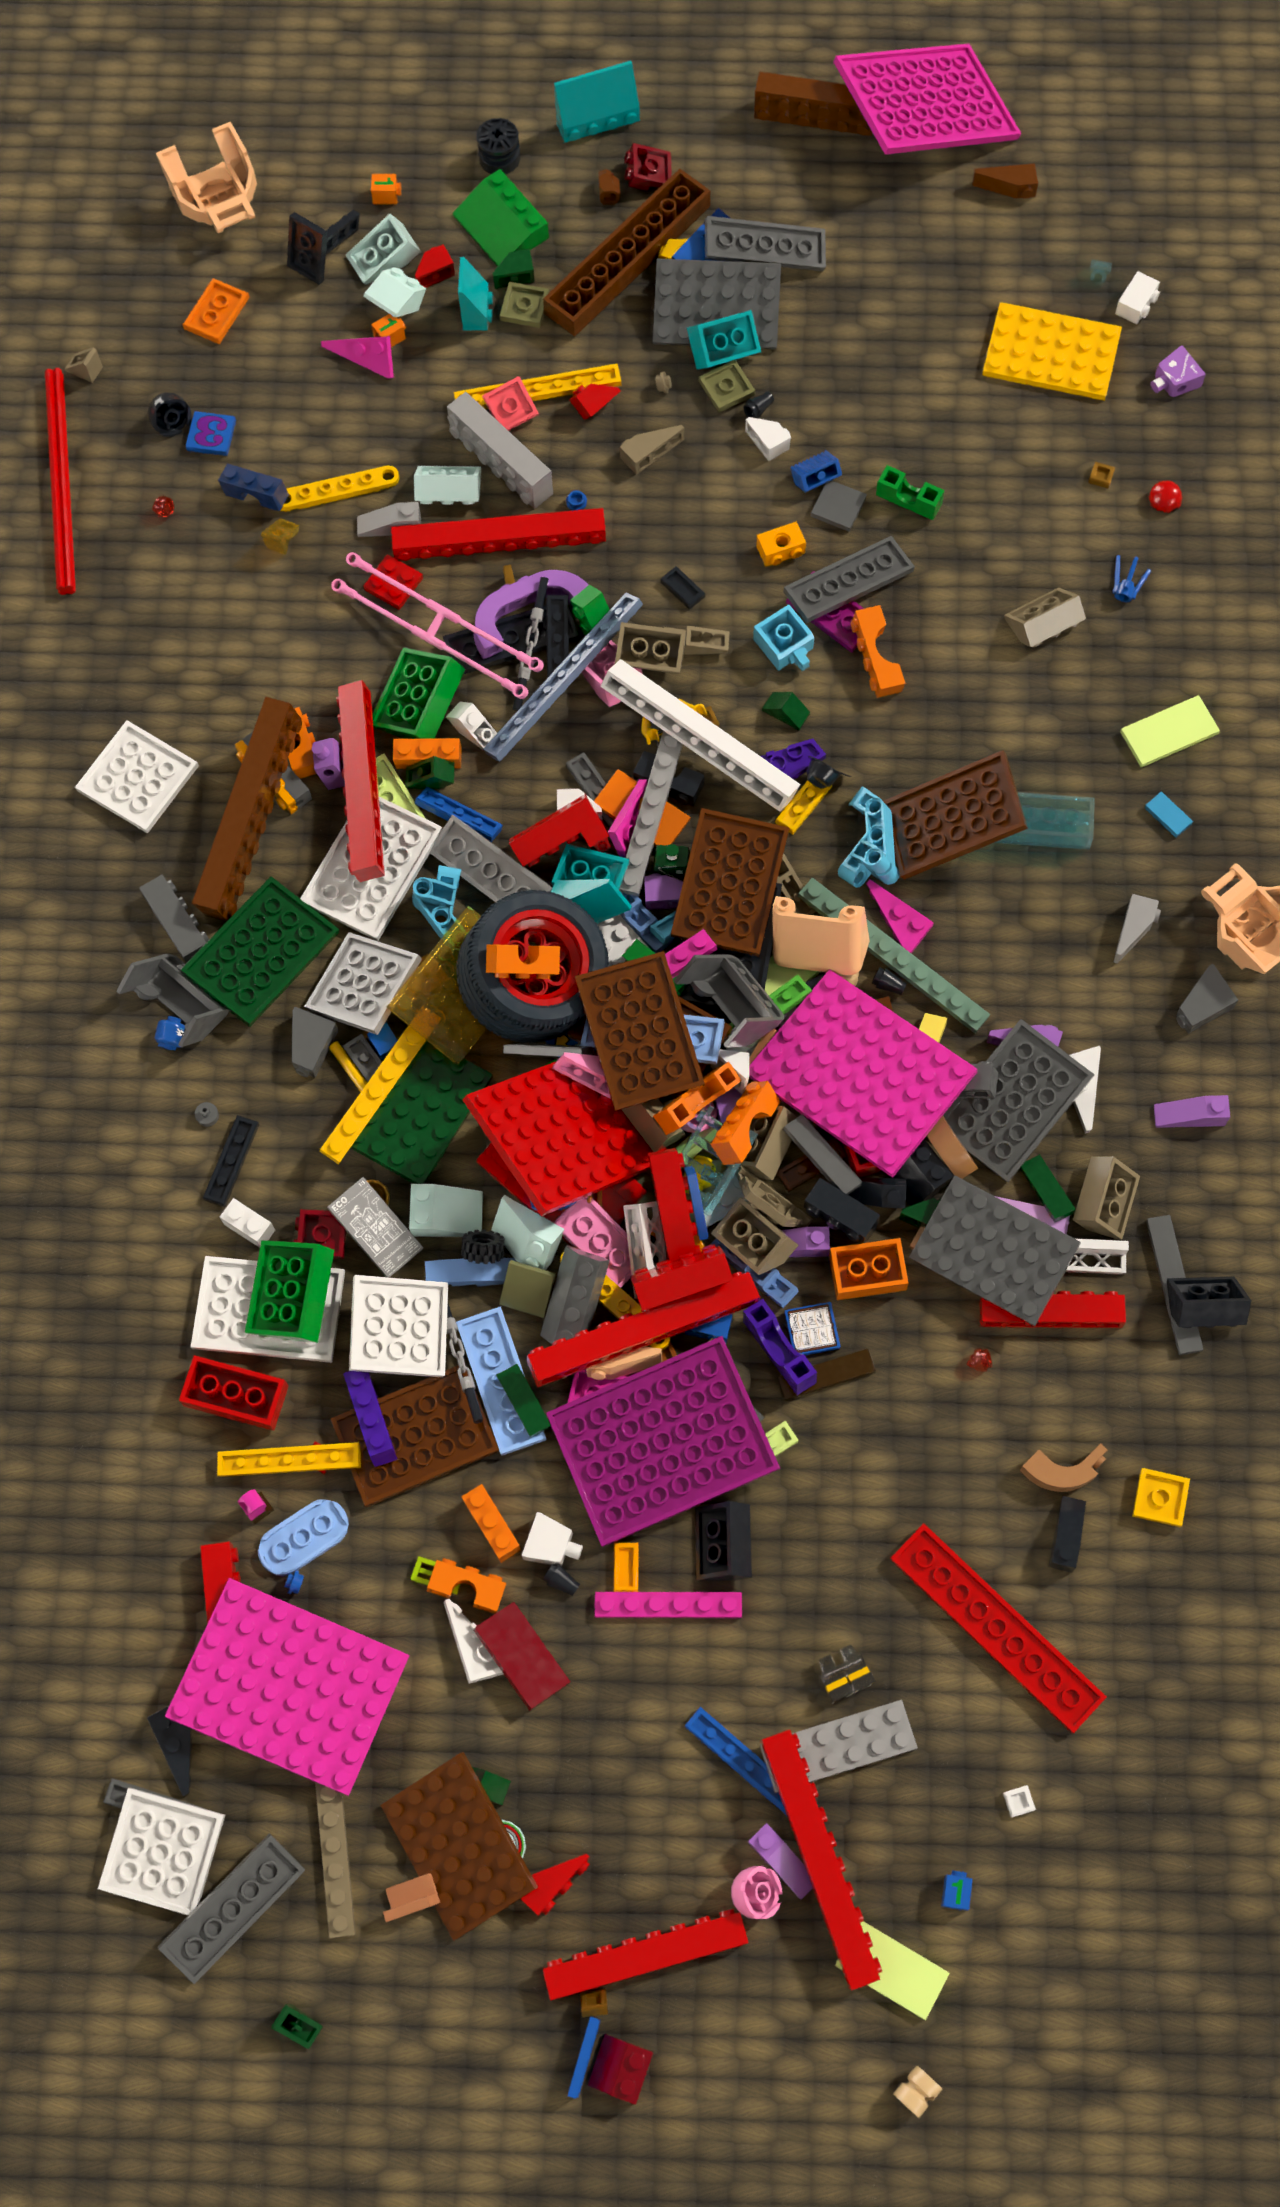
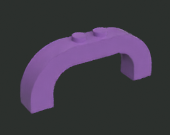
M546 570L529 577L524 576L518 582L502 586L481 603L476 613L475 627L504 642L495 626L496 621L512 611L535 602L540 577L549 579L546 595H568V604L572 610L574 608L570 600L585 589L588 583L572 573L561 570ZM474 632L475 644L483 659L503 650Z

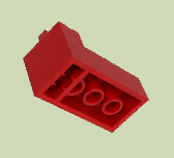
M586 794L509 839V845L522 866L528 865L529 867L538 863L540 856L547 853L549 856L560 849L559 845L565 841L567 844H570L578 839L580 832L589 847L594 846L598 852L603 853L611 848L607 838L609 837L608 831Z

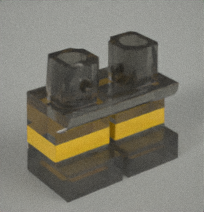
M852 1645L839 1650L844 1663L838 1666L835 1665L831 1654L819 1659L822 1671L820 1677L832 1704L876 1682L862 1654L858 1656Z

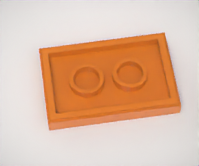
M213 278L183 323L184 330L220 344L250 298L249 293Z

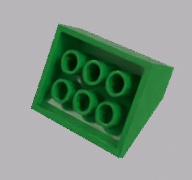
M501 169L483 179L453 212L455 219L497 267L509 252L532 250L549 239L548 222Z
M403 648L372 715L373 727L402 739H434L465 669L452 657Z
M261 1240L245 1333L318 1343L334 1249L312 1243Z

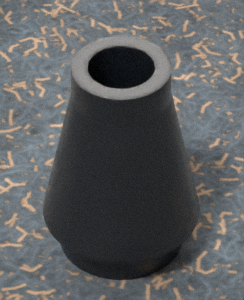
M765 392L762 395L747 400L743 406L744 413L748 418L758 419L770 404L774 402V397L770 392Z
M880 967L871 982L876 985L875 988L899 995L903 993L907 983L903 982L887 968L882 969Z
M552 1563L542 1579L547 1582V1586L568 1593L571 1596L574 1595L580 1585L560 1564L557 1566Z

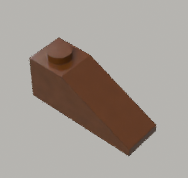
M1035 163L974 169L972 184L973 186L1015 199L1036 197L1038 179Z

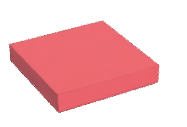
M519 376L482 395L491 415L508 431L539 415Z

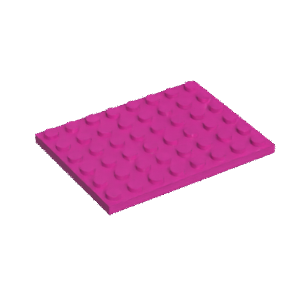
M970 44L838 55L834 59L836 68L884 154L1018 140L1021 135L1019 128Z
M830 969L749 1066V1078L757 1082L768 1081L779 1099L892 1178L977 1074L976 1067Z
M229 1578L167 1710L165 1718L349 1796L410 1655Z

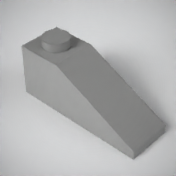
M419 502L395 503L357 516L358 537L392 535L391 527L421 524Z
M1132 894L1116 949L1114 963L1118 964L1150 930L1153 922H1158L1161 910L1157 909L1158 900Z

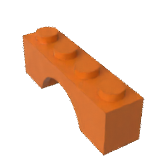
M880 605L856 610L851 619L852 631L856 632L858 637V650L864 656V669L866 672L869 671L870 687L872 691H875L877 698L900 693L906 684L900 665L885 660L876 648L875 640L883 634L886 627V621Z
M729 1061L703 1077L705 1085L686 1090L653 1116L666 1135L680 1129L693 1119L695 1114L742 1081Z
M754 1081L746 1086V1090L736 1102L735 1107L726 1117V1121L720 1130L717 1131L715 1138L710 1145L723 1165L739 1164L744 1161L752 1148L749 1138V1128L752 1119L771 1117L781 1101L768 1081Z

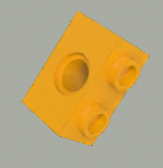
M796 521L758 534L756 547L765 567L778 565L791 558H799L802 554H805L806 541Z

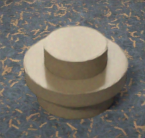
M665 372L656 375L658 392L668 393L669 388L672 386L671 378L669 375L666 376Z

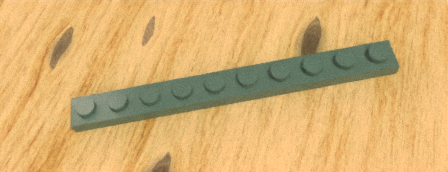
M813 877L797 896L823 917L838 918L840 911L844 907L849 906ZM867 920L870 940L867 951L976 1034L990 1014Z

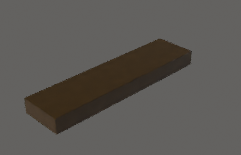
M865 1349L813 1365L817 1372V1383L798 1395L795 1394L783 1376H778V1381L786 1401L875 1373L876 1370L869 1350Z

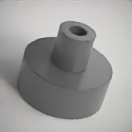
M204 1102L197 1106L195 1118L200 1125L210 1127L218 1121L219 1112L214 1104Z

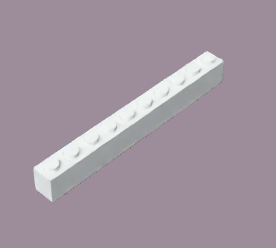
M620 659L607 671L600 687L779 812L792 800L800 784L623 660Z

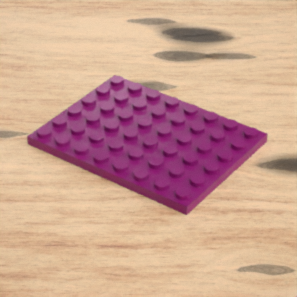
M722 1336L546 1413L602 1547L780 1470V1466Z

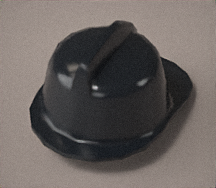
M808 756L810 763L807 769V779L817 788L830 787L842 774L852 777L835 770L815 757Z

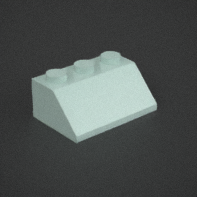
M418 466L414 474L415 501H420L421 504H432L433 501H441V504H453L454 501H462V504L465 505L475 504L480 498L481 467Z

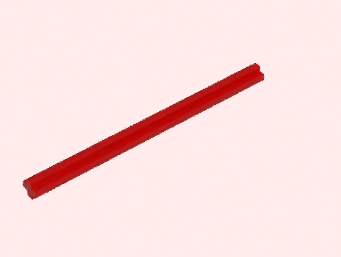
M48 368L45 370L56 589L59 594L65 595L67 593L74 594L76 586L64 375L59 368L54 370Z

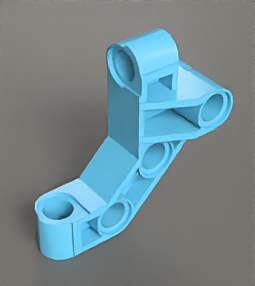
M861 787L848 805L853 806L865 815L866 833L840 865L838 876L856 888L862 886L870 875H873L887 885L893 884L898 880L900 872L895 866L892 812L878 796L865 787Z
M439 865L437 879L422 877L414 882L413 905L416 909L420 910L453 954L454 950L460 951V948L456 947L454 942L458 940L464 941L469 933L465 932L453 915L461 869ZM437 916H445L447 920L440 923L435 918Z

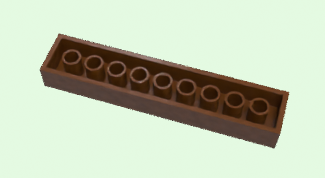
M679 169L543 298L544 314L575 337L659 256L661 247H665L669 239H677L710 207V190Z
M269 697L264 699L192 904L207 917L227 922L237 911V901L244 892L246 875H249L251 872L253 855H256L258 852V841L261 834L265 832L266 819L268 814L272 812L275 793L277 794L280 790L282 773H285L287 770L288 756L294 750V739L302 727L301 717L288 702Z

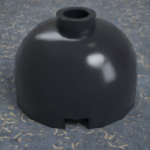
M164 392L158 394L152 399L148 408V418L151 425L163 436L172 437L183 432L180 429L184 428L185 425H189L192 416L188 404L181 396L175 393Z

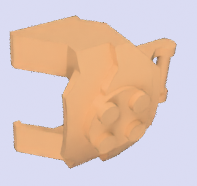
M231 122L212 129L224 162L206 171L187 176L175 145L156 153L170 190L182 214L197 222L214 225L218 234L229 226L246 219L251 220L255 218L250 201L253 199L257 181L248 153Z
M1234 864L1229 868L1230 871L1210 887H1205L1201 893L1206 900L1214 905L1219 914L1217 920L1218 949L1225 956L1228 955L1242 970L1249 968L1266 974L1280 962V886H1257L1256 882L1240 865ZM1234 878L1240 880L1221 897L1217 894L1219 890Z

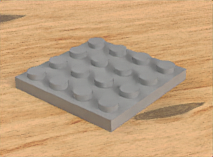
M348 932L304 1007L309 1012L378 1035L422 958L418 954Z

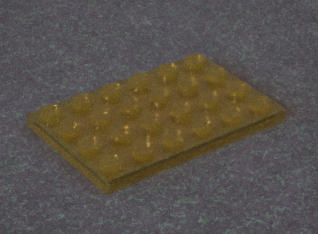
M470 906L466 907L386 1006L456 1065L462 1061L486 1030L485 1026H482L466 1007L457 981V960L461 945L469 931L481 917ZM510 973V977L513 980L519 981L515 973Z

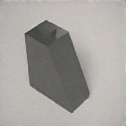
M1214 964L1209 965L1176 1014L1179 1026L1182 1029L1185 1028L1188 1034L1234 1009L1238 1002L1237 997Z
M294 1007L292 1017V1064L297 1074L303 1077L312 1076L316 1078L328 1054L329 1046L333 1043L339 1030L335 1022Z

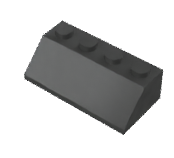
M568 1245L565 1246L541 1330V1337L552 1344L561 1338H566V1340L574 1338L575 1334L582 1330L590 1331L610 1262L609 1259Z

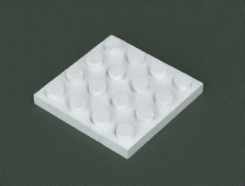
M126 721L75 788L79 793L148 833L199 765L195 760L131 722Z
M355 1275L353 1277L349 1371L444 1377L448 1283Z
M128 1788L98 1889L189 1915L200 1903L225 1815Z

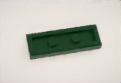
M1041 1155L1025 1161L1020 1170L1054 1223L1074 1214L1075 1208Z
M518 1364L496 1375L530 1438L552 1427Z

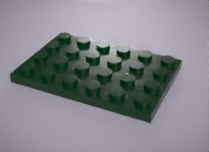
M270 876L183 966L181 973L247 1026L251 1027L339 934V929Z
M427 1039L351 1146V1149L413 1184H425L470 1114L469 1109L463 1102V1098L467 1094L486 1088L493 1078V1074Z

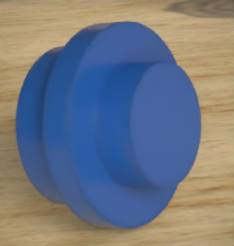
M572 491L566 498V505L572 511L583 510L587 506V497L581 491Z
M297 1570L294 1571V1574L289 1573L284 1587L288 1588V1594H298L304 1575L299 1574Z

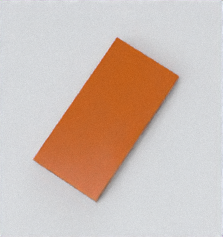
M618 769L594 802L602 808V812L615 820L636 786L637 781ZM643 798L640 799L638 810H640ZM666 801L654 846L673 844L691 817Z

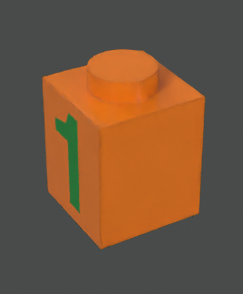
M372 174L371 194L373 204H397L398 196H401V183H397L396 174Z
M388 314L372 324L374 337L390 336L391 347L406 339L404 332L406 326L401 318L397 319V317L395 318Z

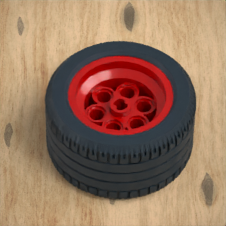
M526 890L507 895L491 905L465 937L457 960L459 991L469 1012L490 1032L492 1031L497 1036L515 1042H544L563 1035L585 1016L574 977L609 967V957L605 939L601 930H599V926L593 921L594 919L591 918V915H588L587 911L581 908L580 905H577L576 902H572L573 900L554 892H546L545 890ZM528 942L535 943L537 946H560L559 974H554L557 977V982H553L550 979H536L537 974H530V978H519V981H515L510 977V973L509 978H495V973H486L487 944L518 945V956L522 962L528 957V946H530ZM530 984L536 985L539 992H533L530 989Z

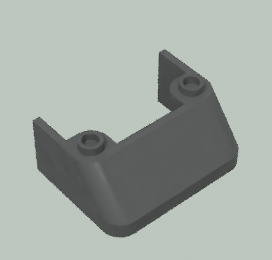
M163 954L131 963L116 992L122 994L135 991L137 996L143 1000L157 998L181 1018L186 1024L184 1035L178 1044L180 1047L202 1041L228 1015L229 1011L181 973L185 963L172 954Z
M694 955L674 980L676 984H691L693 991L700 997H712L735 1027L731 1031V1036L724 1043L726 1048L747 1047L779 1026L784 1020L782 1011L744 964L733 955Z

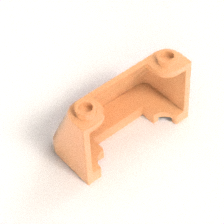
M775 897L773 903V959L778 966L819 972H828L830 969L836 974L854 975L861 970L870 941L865 907L846 906L840 911L838 918L797 914L795 913L796 906L792 899Z

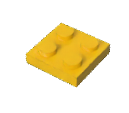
M1142 1468L1140 1470L1132 1517L1181 1527L1190 1479Z

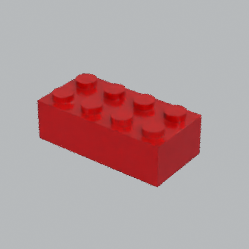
M715 1244L703 1247L700 1253L693 1255L692 1252L680 1255L679 1260L673 1262L664 1260L657 1263L655 1268L648 1270L647 1267L634 1271V1275L630 1276L642 1311L732 1281L733 1277L721 1247H715Z
M194 1355L179 1401L187 1408L274 1431L289 1385L281 1378Z

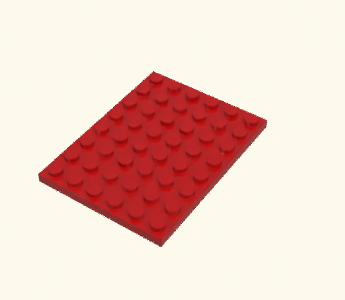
M556 1061L467 1094L463 1098V1102L541 1216L651 1169L648 1153L653 1152L622 1110L614 1111L610 1098L552 1069Z

